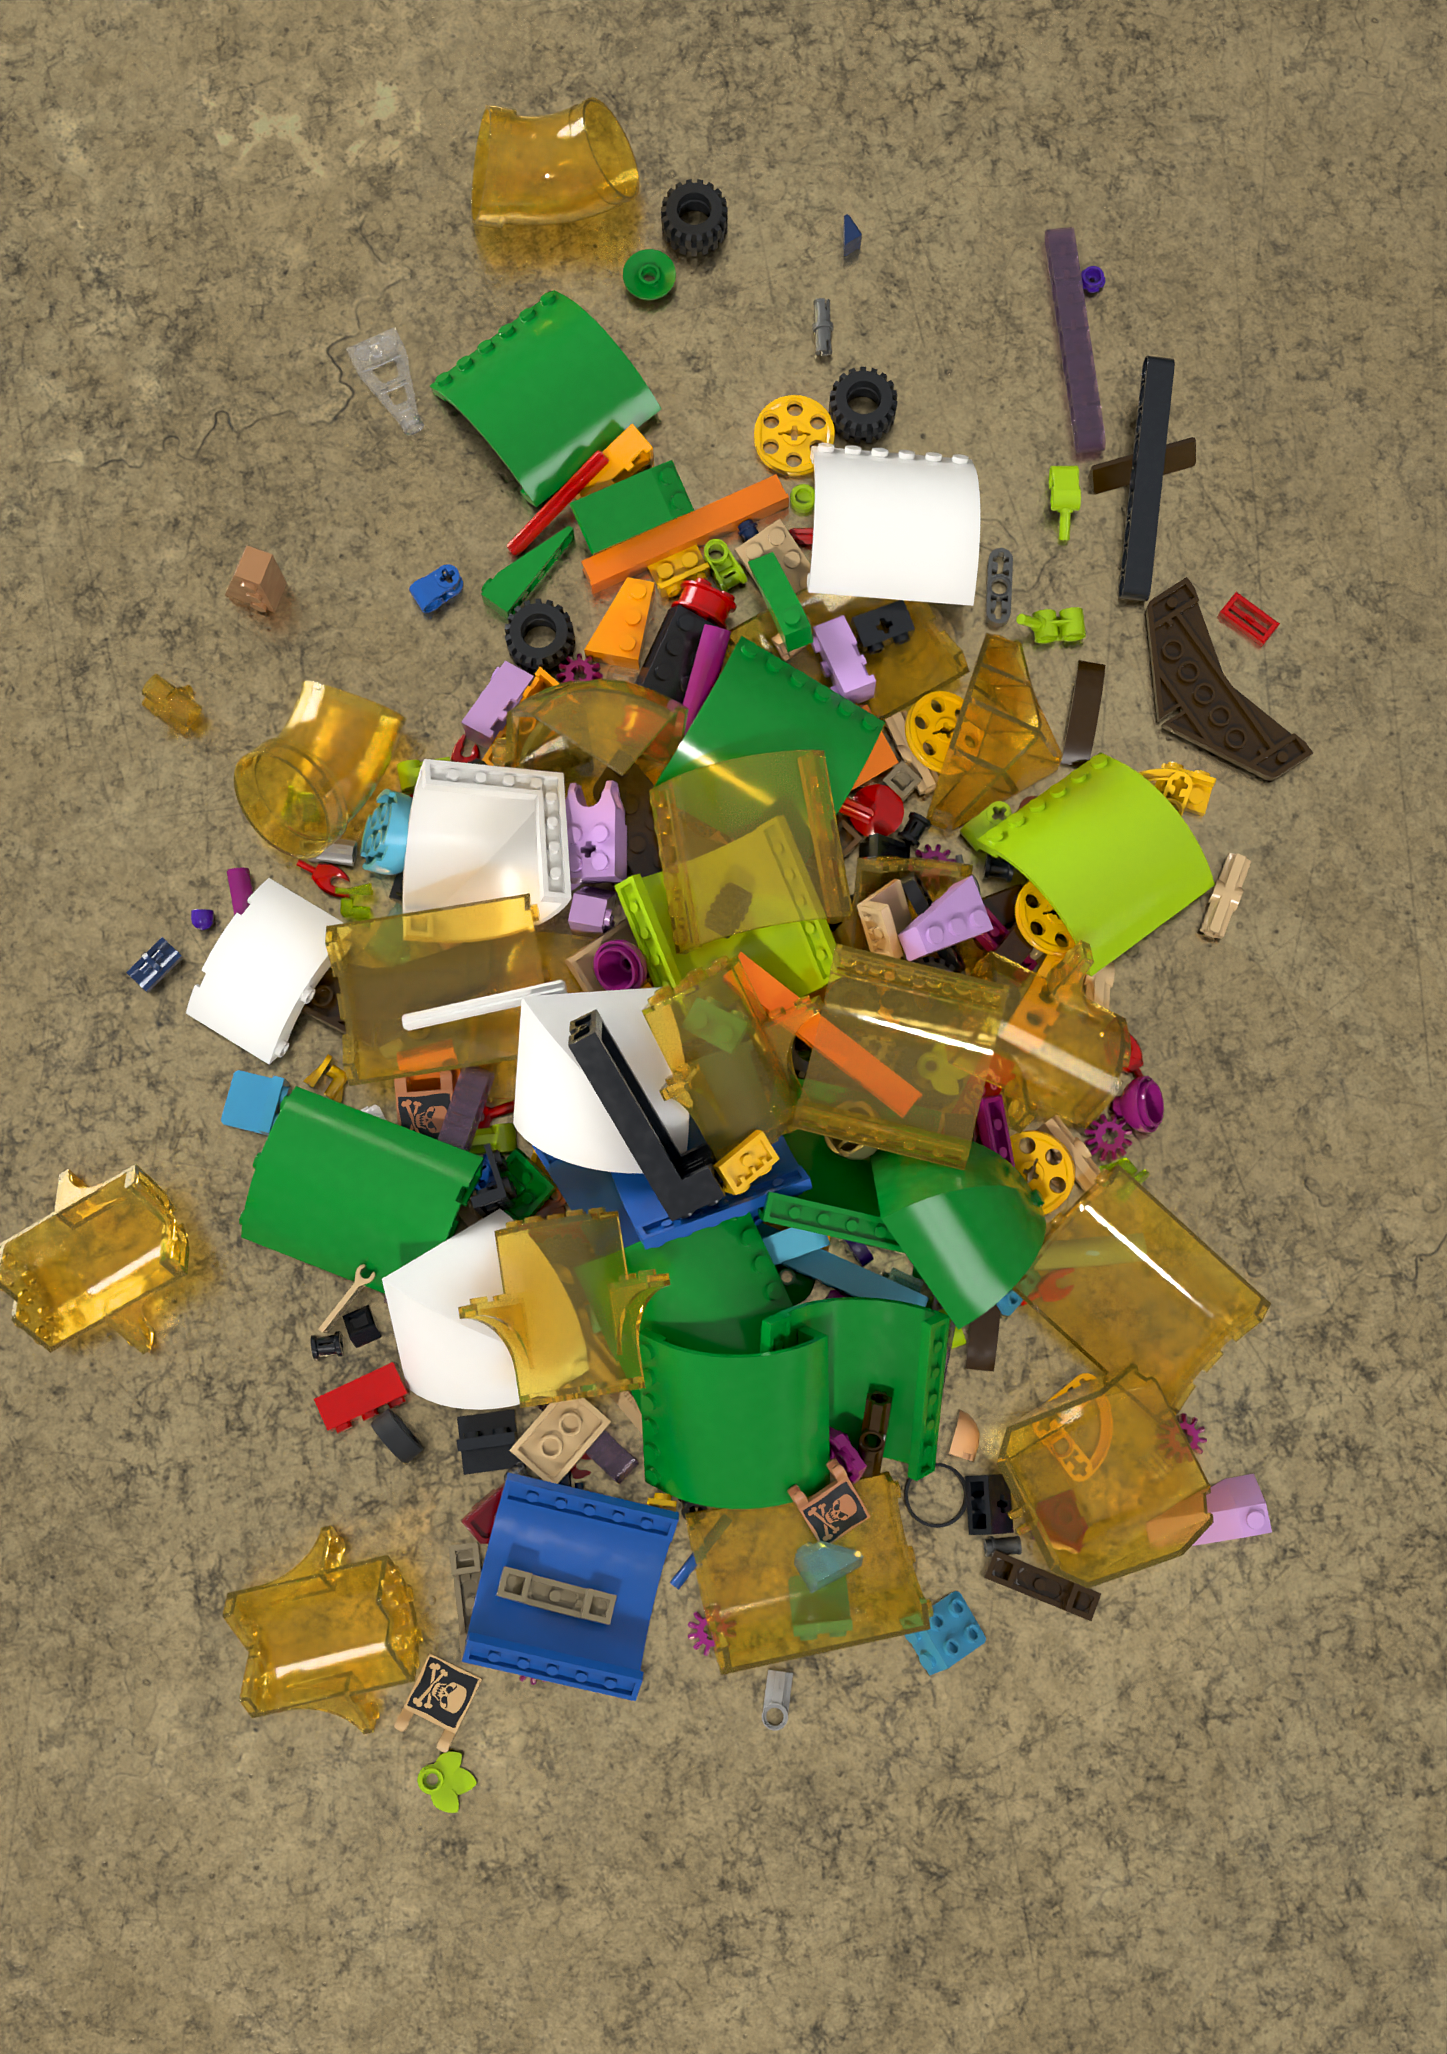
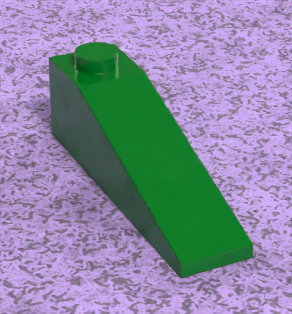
M567 526L499 571L493 579L489 578L481 589L484 604L505 619L510 614L515 615L514 609L518 605L521 607L573 542L575 539L574 529L571 526Z
M771 552L748 561L749 568L787 652L813 643L811 625L774 553Z

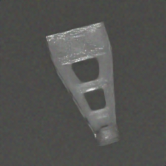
M394 327L346 348L358 376L399 422L406 435H413L421 431L424 423L418 414L408 356L396 328ZM394 361L397 364L398 377L382 383L373 373V369ZM403 386L408 399L403 403L394 405L387 393Z

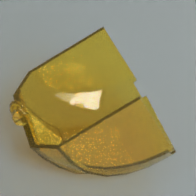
M607 679L568 681L546 688L528 697L507 712L506 737L497 738L494 744H492V763L498 767L505 765V767L564 773L565 800L570 783H576L582 786L586 805L591 807L596 804L593 797V787L607 766L623 776L635 762L655 785L664 767L667 766L684 738L689 709L655 690L627 681Z
M1133 1362L1054 1398L1019 1418L1006 1429L997 1465L1018 1505L1007 1514L1010 1519H1016L1023 1515L1026 1522L1015 1530L1018 1535L1031 1531L1051 1571L1085 1588H1091L1183 1556L1214 1523L1213 1514L1208 1513L1206 1495L1211 1493L1210 1484L1157 1379L1152 1376L1146 1378L1138 1372V1366Z

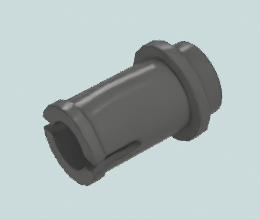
M989 1536V1539H984L985 1556L991 1557L993 1550L1006 1555H1020L1022 1553L1020 1537L994 1539L993 1536Z

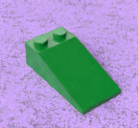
M673 460L647 469L570 503L592 555L694 511Z

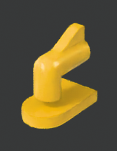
M328 1054L322 1064L303 1082L314 1087L333 1056ZM333 1065L326 1073L333 1080L327 1087L324 1095L341 1103L343 1086L348 1079V1074Z

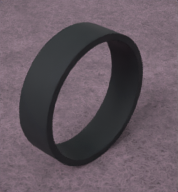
M935 1463V1466L944 1467L952 1471L959 1478L963 1486L964 1500L958 1514L950 1521L941 1524H930L917 1517L911 1509L908 1500L911 1478H908L905 1484L904 1502L908 1512L916 1521L928 1527L941 1528L955 1523L967 1508L966 1483L963 1476L953 1467L943 1463Z

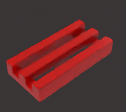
M1237 591L1218 614L1261 647L1280 625V623ZM1234 603H1238L1240 606L1249 611L1251 614H1253L1255 617H1257L1270 628L1266 629L1260 623L1255 621V619L1251 617L1249 614H1246L1237 606H1235Z

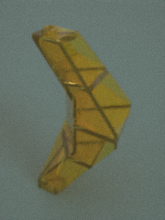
M985 634L926 819L931 822L932 827L952 832L979 815L993 802H1004L1058 770L1062 752L1038 703L1031 683L1023 647L1019 641H1011L996 634Z

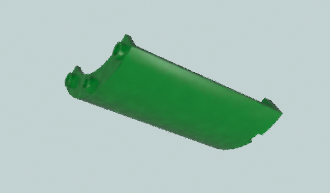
M295 1086L290 1096L285 1095L280 1105V1113L268 1135L262 1152H259L253 1161L255 1171L248 1191L245 1209L239 1218V1224L242 1225L241 1238L354 1282L357 1268L365 1264L366 1267L362 1269L361 1276L364 1279H368L375 1272L376 1277L372 1282L364 1286L385 1294L382 1281L384 1277L455 1235L459 1222L455 1221L461 1205L467 1206L476 1185L482 1177L484 1157Z

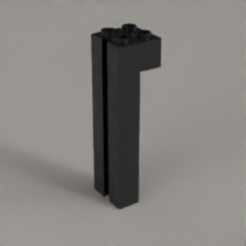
M597 1009L571 1021L569 1027L571 1035L569 1036L568 1046L671 1221L678 1218H687L701 1207L706 1205L712 1206L718 1203L722 1197H725V1186L713 1166L718 1162V1159L708 1142L681 1154Z

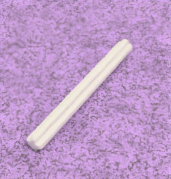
M557 980L404 1014L402 1016V1024L404 1029L414 1030L521 1006L522 996L566 994L567 986L563 980Z

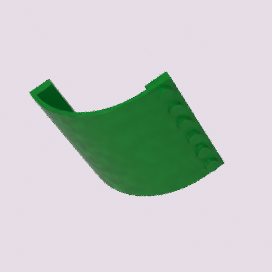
M555 290L542 295L538 303L524 309L516 320L502 326L495 336L481 342L477 350L469 356L460 358L456 366L448 372L438 375L435 382L430 385L436 396L450 402L479 431L523 488L520 492L524 499L535 507L563 487L596 451L603 452L631 424L638 428L661 410L659 403L639 372L609 334L582 307Z
M741 636L699 713L671 760L664 767L652 791L735 841L757 830L758 827L771 819L784 815L802 862L805 865L853 788L885 722L754 642Z
M776 1074L769 1105L791 1153L798 1165H801L809 1176L812 1189L794 1197L767 1191L764 1207L757 1209L760 1219L769 1223L904 1253L881 1220L870 1157L852 1161L844 1159L833 1152L827 1146L824 1138L829 1127L826 1123L834 1110L847 1102H852L853 1104L863 1102L874 1110L882 1121L883 1140L881 1146L902 1135H905L906 1138L937 1135L942 1112L913 1106L906 1116L901 1119L871 1095Z
M750 1212L741 1217H733L722 1221L717 1226L695 1231L687 1237H679L665 1242L660 1247L645 1250L642 1242L638 1241L608 1255H598L574 1267L640 1412L638 1332L647 1328L666 1337L668 1343L699 1352L727 1355L760 1353L762 1320L793 1307Z
M842 1297L799 1304L762 1320L760 1353L777 1351L798 1345V1330L805 1325L828 1335L829 1426L847 1434L852 1447L857 1452L867 1394L875 1391L886 1392L889 1397H892L883 1458L909 1464L907 1477L915 1481L935 1471L950 1323L948 1315L924 1306L897 1300Z
M805 1325L798 1330V1345L758 1354L727 1355L699 1352L673 1345L667 1342L666 1337L647 1328L638 1332L644 1475L646 1483L690 1503L725 1509H756L779 1506L793 1502L787 1490L795 1484L806 1497L819 1492L830 1484V1471L826 1466V1463L830 1461L828 1335Z

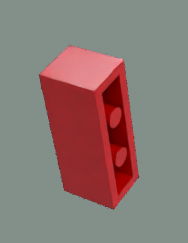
M391 1362L315 1398L314 1401L327 1431L336 1430L337 1434L352 1428V1422L361 1417L363 1421H367L378 1416V1409L389 1405V1408L392 1409L405 1403L404 1397L410 1395V1392L406 1387L405 1380L397 1363Z

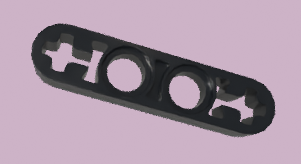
M911 871L902 876L900 880L914 910L919 916L931 906L933 901L917 872ZM956 945L937 951L939 957L946 960L945 965L952 964L955 967L953 970L954 974L966 969L964 960Z

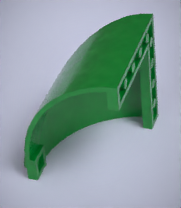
M925 1135L897 1140L879 1147L870 1156L881 1220L958 1330L997 1304L1026 1274L1036 1259L1044 1241L1046 1220L1042 1205L1045 1204V1201L1038 1189L1032 1191L1023 1176L1009 1161L978 1143L943 1135Z

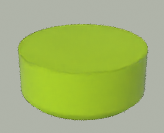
M807 484L795 486L790 493L792 508L799 513H807L813 510L815 489Z

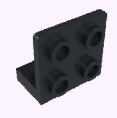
M490 1143L484 1145L498 1188L486 1187L478 1190L476 1196L470 1197L473 1208L482 1218L487 1217L498 1209L506 1211L516 1207L513 1199L518 1197L513 1182H510L509 1177L505 1175L509 1168L504 1155H501L499 1149L495 1150Z

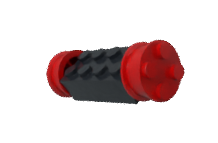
M697 578L696 581L685 580L681 583L682 593L679 600L674 601L671 608L668 609L624 705L626 712L621 725L615 727V732L618 734L616 739L629 746L634 745L641 748L640 752L650 758H655L656 755L669 756L671 754V749L669 748L674 735H679V733H676L677 724L704 625H712L727 630L726 620L729 614L735 612L737 608L734 602L735 597L732 594L711 587L712 584L703 578Z

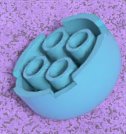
M384 789L378 795L376 803L380 804L372 815L369 814L363 833L361 856L366 857V862L362 866L363 869L383 875H394L403 872L412 797L390 789Z

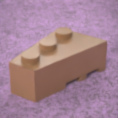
M246 546L225 595L249 603L252 608L260 612H266V610L275 612L287 582L273 554Z

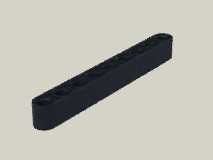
M1146 356L1143 362L1119 582V598L1148 601L1151 592L1175 360L1171 358Z

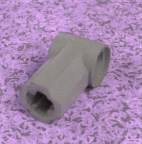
M307 833L299 842V848L309 862H328L354 866L356 861V841ZM320 843V848L317 852H307L310 844Z
M768 1670L762 1721L770 1730H780L787 1724L793 1673ZM771 1708H778L783 1712V1721L778 1725H772L766 1719V1714Z

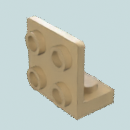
M894 879L859 903L857 908L871 955L896 961L903 956L897 933L904 930L912 922L901 880Z

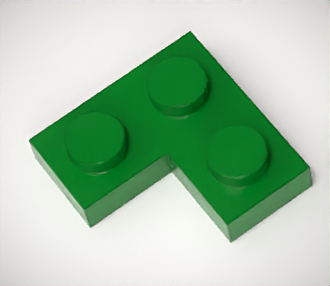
M515 1148L506 1159L509 1171L505 1172V1175L509 1177L510 1182L512 1181L517 1188L518 1197L513 1199L516 1207L504 1212L519 1226H526L555 1192L557 1186L522 1150Z

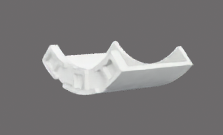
M268 878L248 898L247 901L250 905L242 915L236 913L218 939L202 968L206 975L201 985L196 984L194 986L186 1014L267 1064H270L277 1057L281 1058L287 1052L289 1036L302 1008L312 1000L315 994L314 988L329 967L340 955H345L352 944L350 936L353 928Z

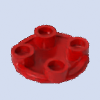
M882 784L867 785L860 789L852 798V800L875 810L869 824L850 817L852 825L862 835L869 837L871 834L879 833L889 837L901 825L904 816L903 801L889 786Z

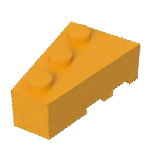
M633 424L603 451L609 459L608 464L575 497L577 500L654 467L653 447Z
M627 577L585 647L586 658L591 656L593 662L636 670L640 669L655 597L654 582Z

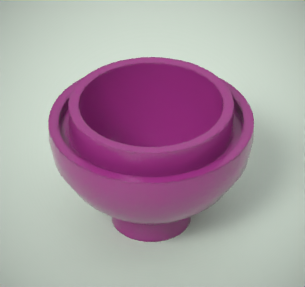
M621 939L611 940L601 945L595 953L593 961L595 976L606 991L640 989L647 977V962L642 951L633 943Z
M1149 1076L1133 1079L1127 1084L1120 1096H1115L1113 1100L1114 1114L1117 1115V1118H1124L1132 1128L1139 1132H1154L1162 1122L1164 1114L1163 1096L1158 1084Z

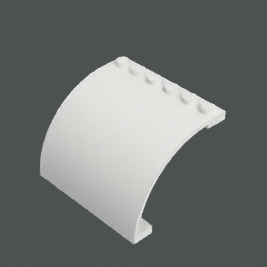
M819 443L818 446H811L810 458L812 464H814L815 504L811 568L807 577L809 593L974 605L980 543V491L978 475L972 459L960 454H955L952 458L942 457V454L936 452H927L926 456L915 455V452L910 450L890 453L885 448H872V451H866L854 445H847L845 449L834 448V445L829 443Z

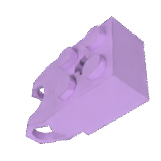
M613 780L606 781L601 799L591 807L586 805L582 786L570 783L565 800L570 882L572 884L622 882L627 879V825H625V809L620 799L618 783Z

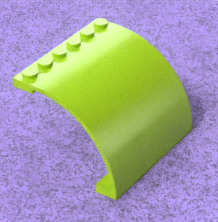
M1101 752L976 840L979 849L995 858L1000 856L1005 859L1043 894L1063 921L1079 952L1070 957L1072 965L1091 977L1215 886L1210 867L1198 841L1169 800L1137 771Z
M784 815L771 819L752 833L704 856L643 878L640 874L632 875L614 886L637 945L645 956L647 970L655 988H663L671 1004L682 1043L700 1038L681 1027L697 996L704 1000L710 996L730 1008L728 1011L730 1014L733 1010L730 1007L731 1004L745 996L724 979V974L738 958L740 952L754 961L799 998L805 997L849 975ZM731 882L750 892L752 899L750 900V906L747 908V914L744 915L743 921L739 923L738 929L734 931L732 936L730 935V938L726 939L706 927V919L708 918L709 911L712 910V904L716 902L718 894L720 895L721 890ZM746 997L759 1016L767 1013Z

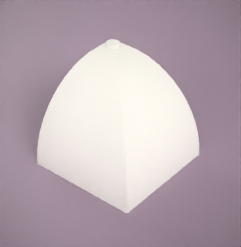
M424 759L412 799L404 857V939L433 942H467L493 939L530 929L559 913L572 899L564 773Z
M662 987L522 996L513 1125L528 1142L555 1158L578 1166L608 1172L643 1173L568 1046L569 1036L571 1035L569 1032L570 1022L597 1009L679 1152L682 1154L687 1151L689 1096L685 1057L676 1018Z
M498 1209L382 1279L406 1387L426 1400L461 1409L483 1410L510 1407L550 1394L590 1369L582 1329L574 1307L560 1279L529 1235L501 1209Z

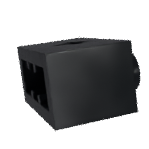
M898 600L854 616L850 622V627L861 655L868 652L870 655L878 654L885 650V646L893 643L895 646L905 644L911 640L910 637H912L915 631L904 600ZM880 625H882L883 629L889 628L886 634L883 630L878 631Z
M1010 1474L965 1476L969 1535L1014 1533Z

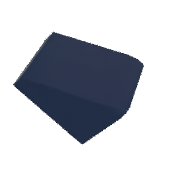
M848 214L844 216L843 223L844 256L859 249L862 239V233Z

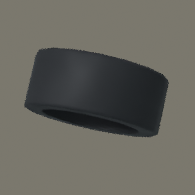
M390 1409L385 1410L371 1423L373 1430L381 1441L405 1465L423 1450L421 1443L411 1430Z

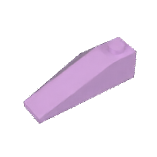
M1254 1474L1223 1479L1214 1486L1196 1494L1191 1499L1146 1523L1151 1552L1272 1532L1267 1505Z

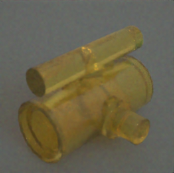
M155 674L143 687L142 695L146 698L143 700L142 706L185 737L190 734L192 730L190 726L197 720L202 711V706L189 697L193 694V689L190 685L176 688L159 674Z

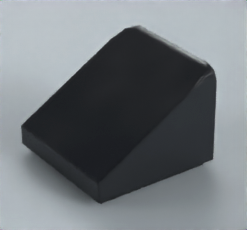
M369 1305L342 1316L348 1336L356 1348L381 1338L380 1330Z

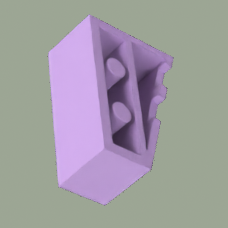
M844 615L814 626L813 643H811V646L815 653L819 652L823 662H820L823 675L825 678L830 677L833 684L830 689L853 703L857 702V704L874 698L876 680L873 675H868L864 665L867 664L864 655H860L856 646L857 641Z
M507 661L501 667H497L492 674L490 683L482 691L461 722L467 739L489 749L499 731H502L508 722L510 713L513 709H516L523 698V692L533 682L534 676Z
M971 875L950 886L947 892L936 899L924 913L920 914L898 934L908 962L969 940L993 929L973 876Z
M584 886L574 893L568 918L573 939L592 942L615 926L614 915L612 914L617 895L616 891Z

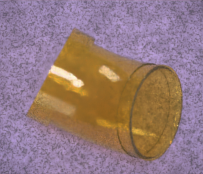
M590 97L583 100L581 104L573 105L565 110L537 116L517 115L516 109L486 105L480 123L473 167L471 191V219L473 225L494 229H502L504 224L516 226L560 225L598 216L637 197L639 193V173L631 145L614 114L597 98Z
M303 681L300 695L297 697L292 712L277 737L262 742L244 755L237 763L234 772V788L238 803L246 819L268 844L288 856L310 859L319 856L343 836L347 824L358 814L372 796L393 758L401 737L402 727L407 719L394 710L358 695L324 684Z

